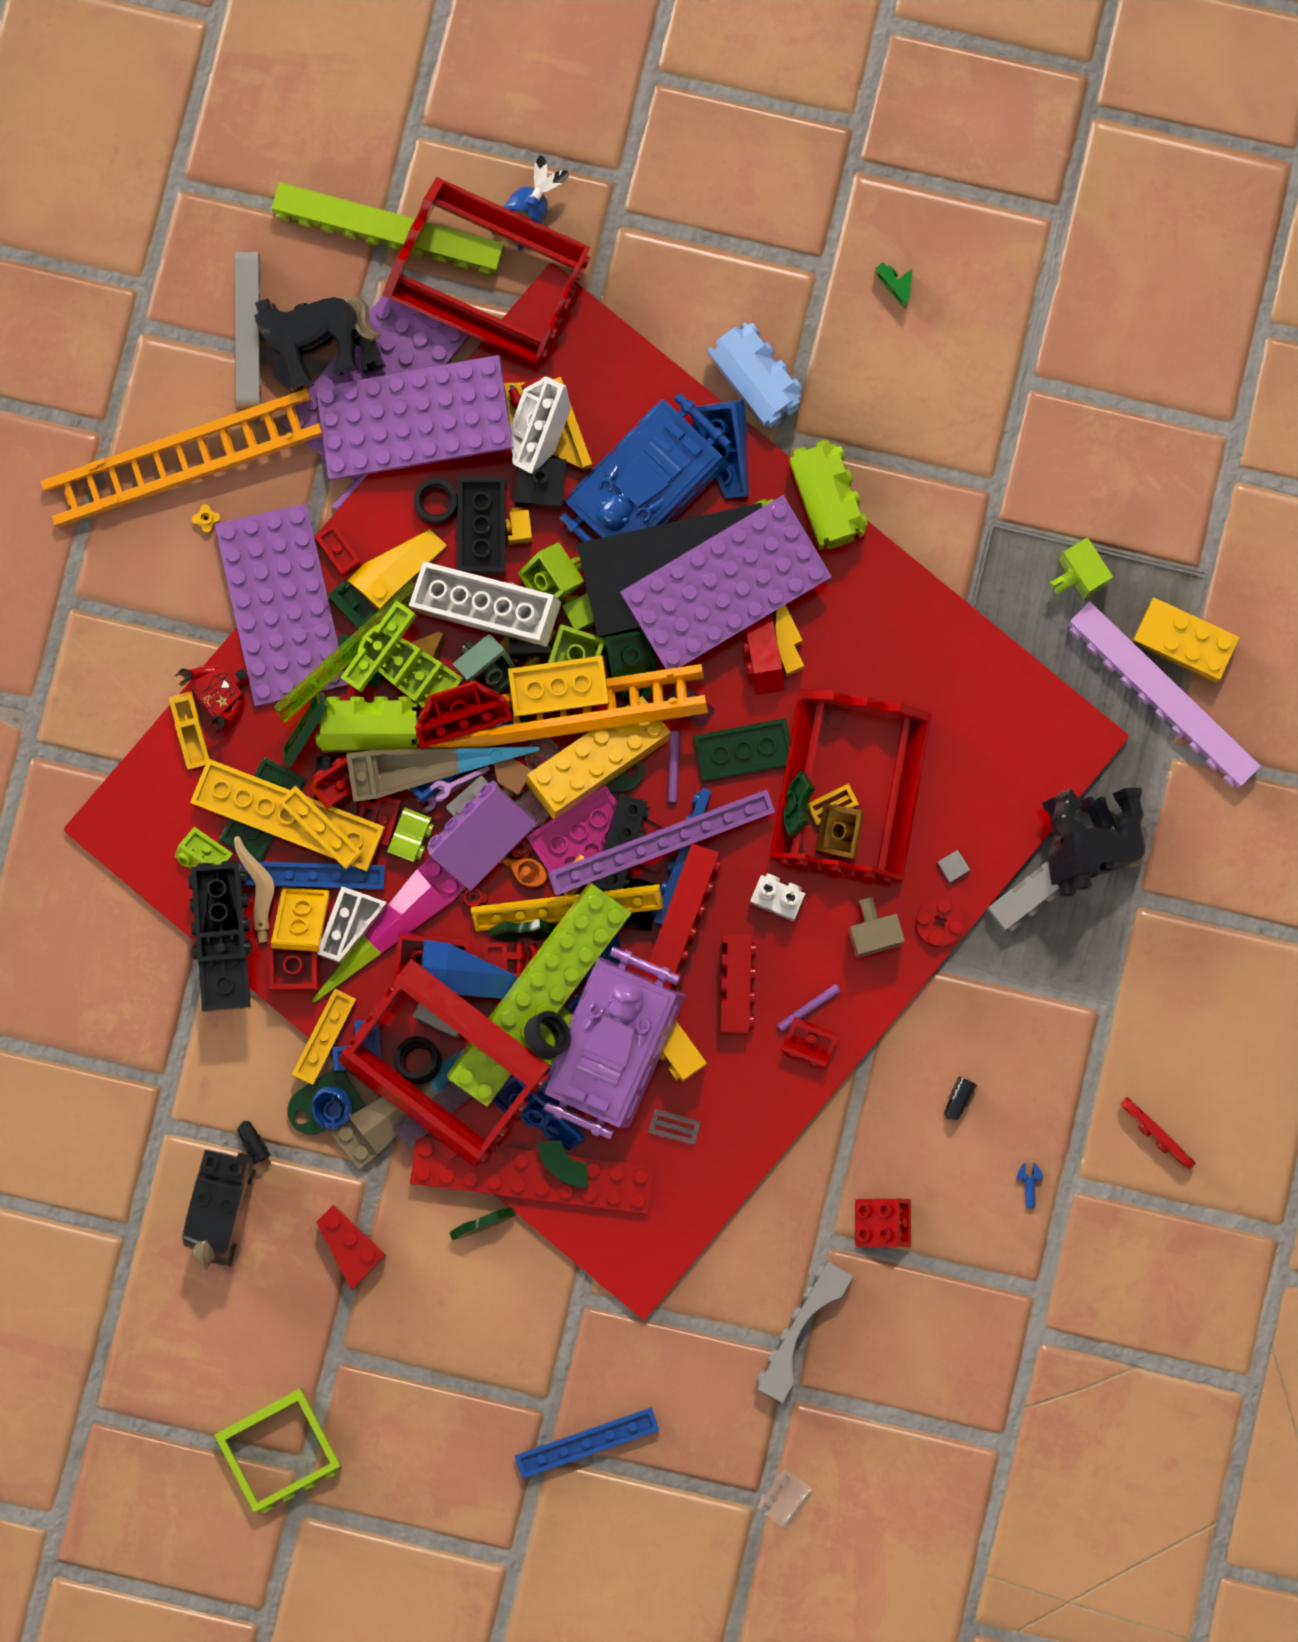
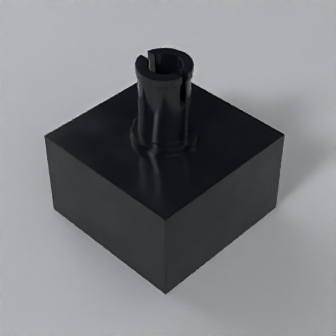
M548 458L533 474L518 467L515 506L563 511L567 470L566 459Z

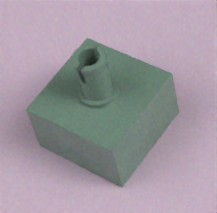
M490 634L485 636L476 645L473 642H467L466 645L470 650L464 645L462 646L461 652L463 656L456 660L453 665L462 678L465 679L466 683L477 681L497 693L502 692L510 685L508 669L517 667L502 646Z

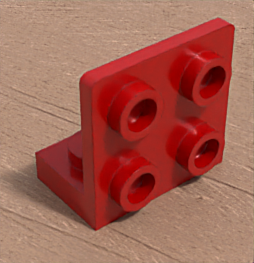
M856 1199L855 1246L911 1247V1199Z

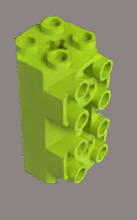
M829 440L820 441L815 444L816 447L808 450L806 447L793 451L794 455L789 460L819 550H823L824 545L831 549L854 541V535L858 534L859 538L864 536L867 530L866 526H868L865 513H860L859 495L856 490L851 491L850 489L853 479L849 468L845 469L843 465L845 460L843 449L841 446L836 447L835 444H830Z
M326 697L328 708L318 722L320 731H316V745H318V748H321L323 753L418 749L419 740L415 730V725L419 719V716H417L418 704L412 701L410 697H398V701H388V697H374V702L367 703L364 697H350V701H341L340 697Z

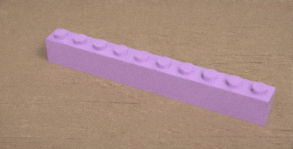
M1090 601L1069 622L1070 633L1078 640L1082 638L1087 643L1086 648L1093 655H1099L1104 660L1103 664L1111 672L1116 671L1121 676V682L1130 689L1132 687L1139 693L1137 697L1145 705L1150 704L1155 709L1154 713L1163 722L1167 720L1173 726L1171 729L1178 737H1184L1189 741L1188 746L1198 755L1201 753L1207 759L1205 762L1212 770L1216 771L1218 769L1224 775L1223 780L1230 787L1240 788L1258 770L1261 765Z

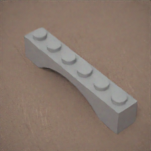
M827 1262L825 1266L820 1264L814 1277L818 1278L814 1286L809 1285L802 1296L806 1299L802 1308L796 1307L791 1316V1319L794 1320L790 1329L785 1327L779 1338L782 1341L779 1349L773 1348L767 1359L770 1362L769 1367L766 1371L762 1369L755 1381L759 1384L757 1386L758 1390L781 1403L785 1400L794 1383L792 1371L793 1352L801 1329L818 1309L833 1300L841 1298L853 1277L830 1262Z

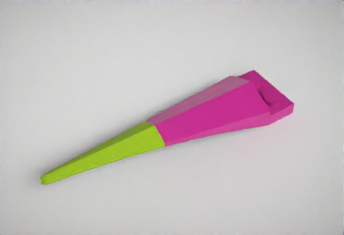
M430 856L416 869L316 994L312 1002H317L396 944L399 931L411 933L454 902L467 887Z

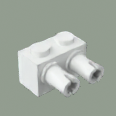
M768 873L766 877L761 875L750 904L794 922L805 895L804 892H801L802 887L793 883H789L788 886L779 882L780 878Z

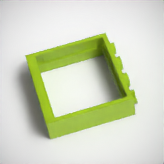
M302 1388L214 1434L254 1513L258 1510L262 1514L274 1508L273 1502L279 1499L285 1502L295 1497V1490L301 1487L305 1491L317 1485L316 1479L323 1475L328 1479L339 1473L337 1468L342 1466ZM298 1401L330 1464L258 1502L227 1439Z

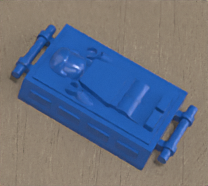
M681 393L674 399L682 407L679 412H676L661 398L564 499L578 514V517L573 520L565 512L559 519L567 526L566 530L571 534L574 533L582 542L594 540L580 527L584 521L602 538L674 522L729 465L727 460L713 447L716 442L723 448H727L730 445L731 441L724 435V431L720 427L716 428L695 407L696 404L691 399L688 401ZM687 414L710 434L707 440L684 419Z

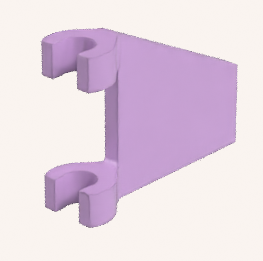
M486 766L451 783L444 781L433 783L430 786L431 791L435 788H439L441 791L427 800L428 806L422 810L423 813H429L435 808L437 802L443 801L449 794L475 781L479 776L485 775L490 770L489 767Z

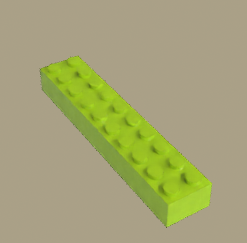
M588 883L488 1018L529 1049L524 1037V1028L527 1021L543 1011H553L557 1014L595 963L597 957L601 955L630 916L631 912L593 883ZM540 1024L541 1034L546 1028L543 1024ZM470 1042L446 1075L453 1083L485 1106H488L511 1073Z

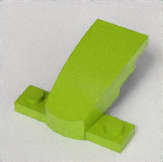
M397 600L379 625L377 624L364 635L357 651L358 654L340 677L352 687L362 692L376 671H378L422 708H424L429 695L460 686L465 681L464 678L446 667L443 663L401 638L417 615Z

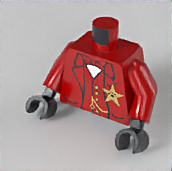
M216 665L200 666L189 670L181 669L175 674V677L178 675L184 677V680L179 683L180 686H184L187 682L191 681L189 685L212 716L208 726L212 724L219 726L215 733H220L224 726L238 717L243 705L242 698L244 697L238 687L249 679L242 668L231 675L227 673L224 667Z

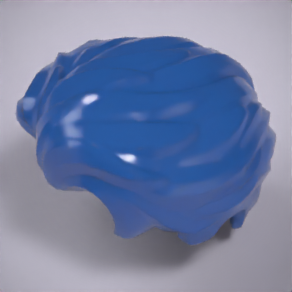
M327 1086L319 1089L312 1102L314 1120L323 1128L335 1130L340 1128L342 1124L349 1122L352 1106L348 1094L337 1087Z

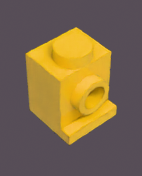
M523 507L511 508L510 519H506L507 532L512 533V535L508 536L509 545L533 542L529 510H524Z

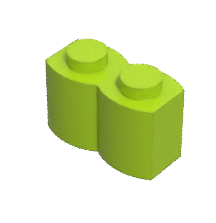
M404 808L387 852L413 863L417 859L421 860L426 849L425 846H422L425 837L430 838L435 826L431 824L432 818Z

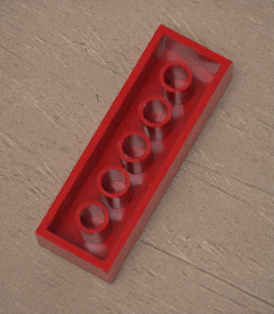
M693 843L691 844L649 963L661 968L663 966L670 969V972L681 975V972L677 971L678 967L686 962L689 950L685 949L686 945L694 940L697 931L694 923L696 919L701 920L705 909L702 901L704 897L709 898L714 883L710 879L712 875L717 876L722 860L718 859V852ZM645 971V977L657 982V976ZM665 981V984H664L665 986L670 987V988H671V987H675V988H676V986H677V985H675V984H673V983H670V982H668V981Z

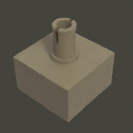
M873 897L859 901L865 922L851 926L848 930L856 958L902 946L905 942L897 914L878 918Z

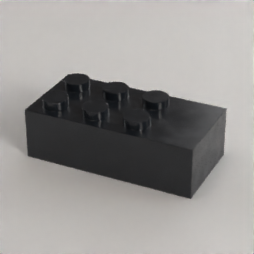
M458 477L459 571L474 575H506L505 477Z

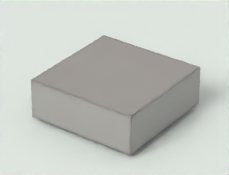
M958 850L937 862L949 883L970 871Z

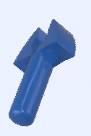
M1023 1163L1017 1173L1016 1180L1022 1179L1025 1183L1026 1208L1033 1209L1036 1207L1035 1182L1038 1179H1043V1174L1036 1163H1033L1034 1173L1031 1179H1029V1176L1025 1173L1026 1163Z

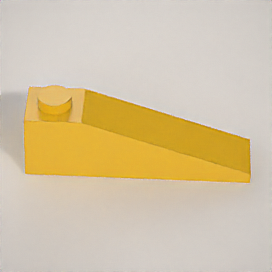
M428 530L364 563L348 581L376 609L383 613L419 576L423 561L431 563L447 545L431 530Z

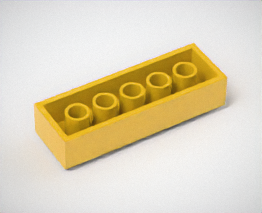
M643 696L639 697L640 705L648 704ZM661 720L590 731L527 774L526 784L553 820H555L668 742L671 732Z

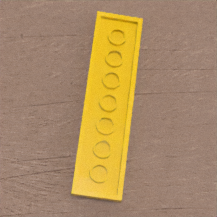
M211 759L207 760L191 799V804L335 859L278 803L290 790ZM307 797L363 852L351 866L368 872L385 827L335 807L327 810L321 802Z

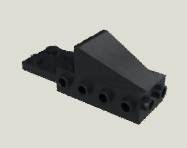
M223 861L218 865L199 863L197 866L191 867V875H188L189 889L193 890V898H190V911L194 913L195 922H191L192 936H196V945L193 946V957L199 963L202 1012L251 1008L248 955H252V943L248 931H251L250 918L245 917V908H249L248 893L244 894L243 884H247L246 870H242L241 865L236 863V861Z

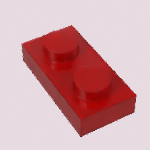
M334 523L314 536L341 575H344L361 563V560Z

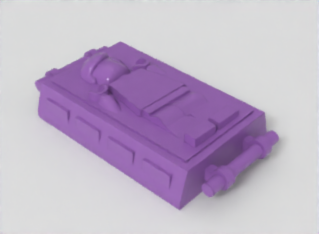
M613 947L610 956L619 959V965L600 956L597 957L568 1025L571 1034L570 1046L565 1052L554 1058L547 1074L548 1078L542 1086L544 1094L560 1101L559 1106L548 1101L544 1108L545 1111L554 1114V1117L559 1120L563 1118L592 1131L591 1134L597 1137L601 1135L607 1139H611L614 1131L604 1127L605 1121L619 1128H629L687 996L664 985L665 981L677 985L680 976L670 972L669 968L664 966L662 968L632 955L633 952L628 950L622 951L616 947ZM628 964L657 976V982L627 969ZM570 1105L598 1119L596 1122H593L566 1108Z

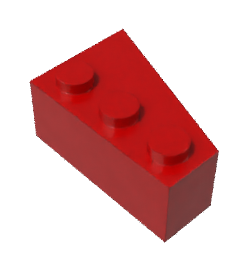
M772 613L741 631V635L746 634L747 641L743 642L745 656L749 655L750 657L747 667L749 676H753L756 695L784 691L782 663Z
M332 1205L316 1222L351 1290H354L381 1262L386 1254L335 1205Z

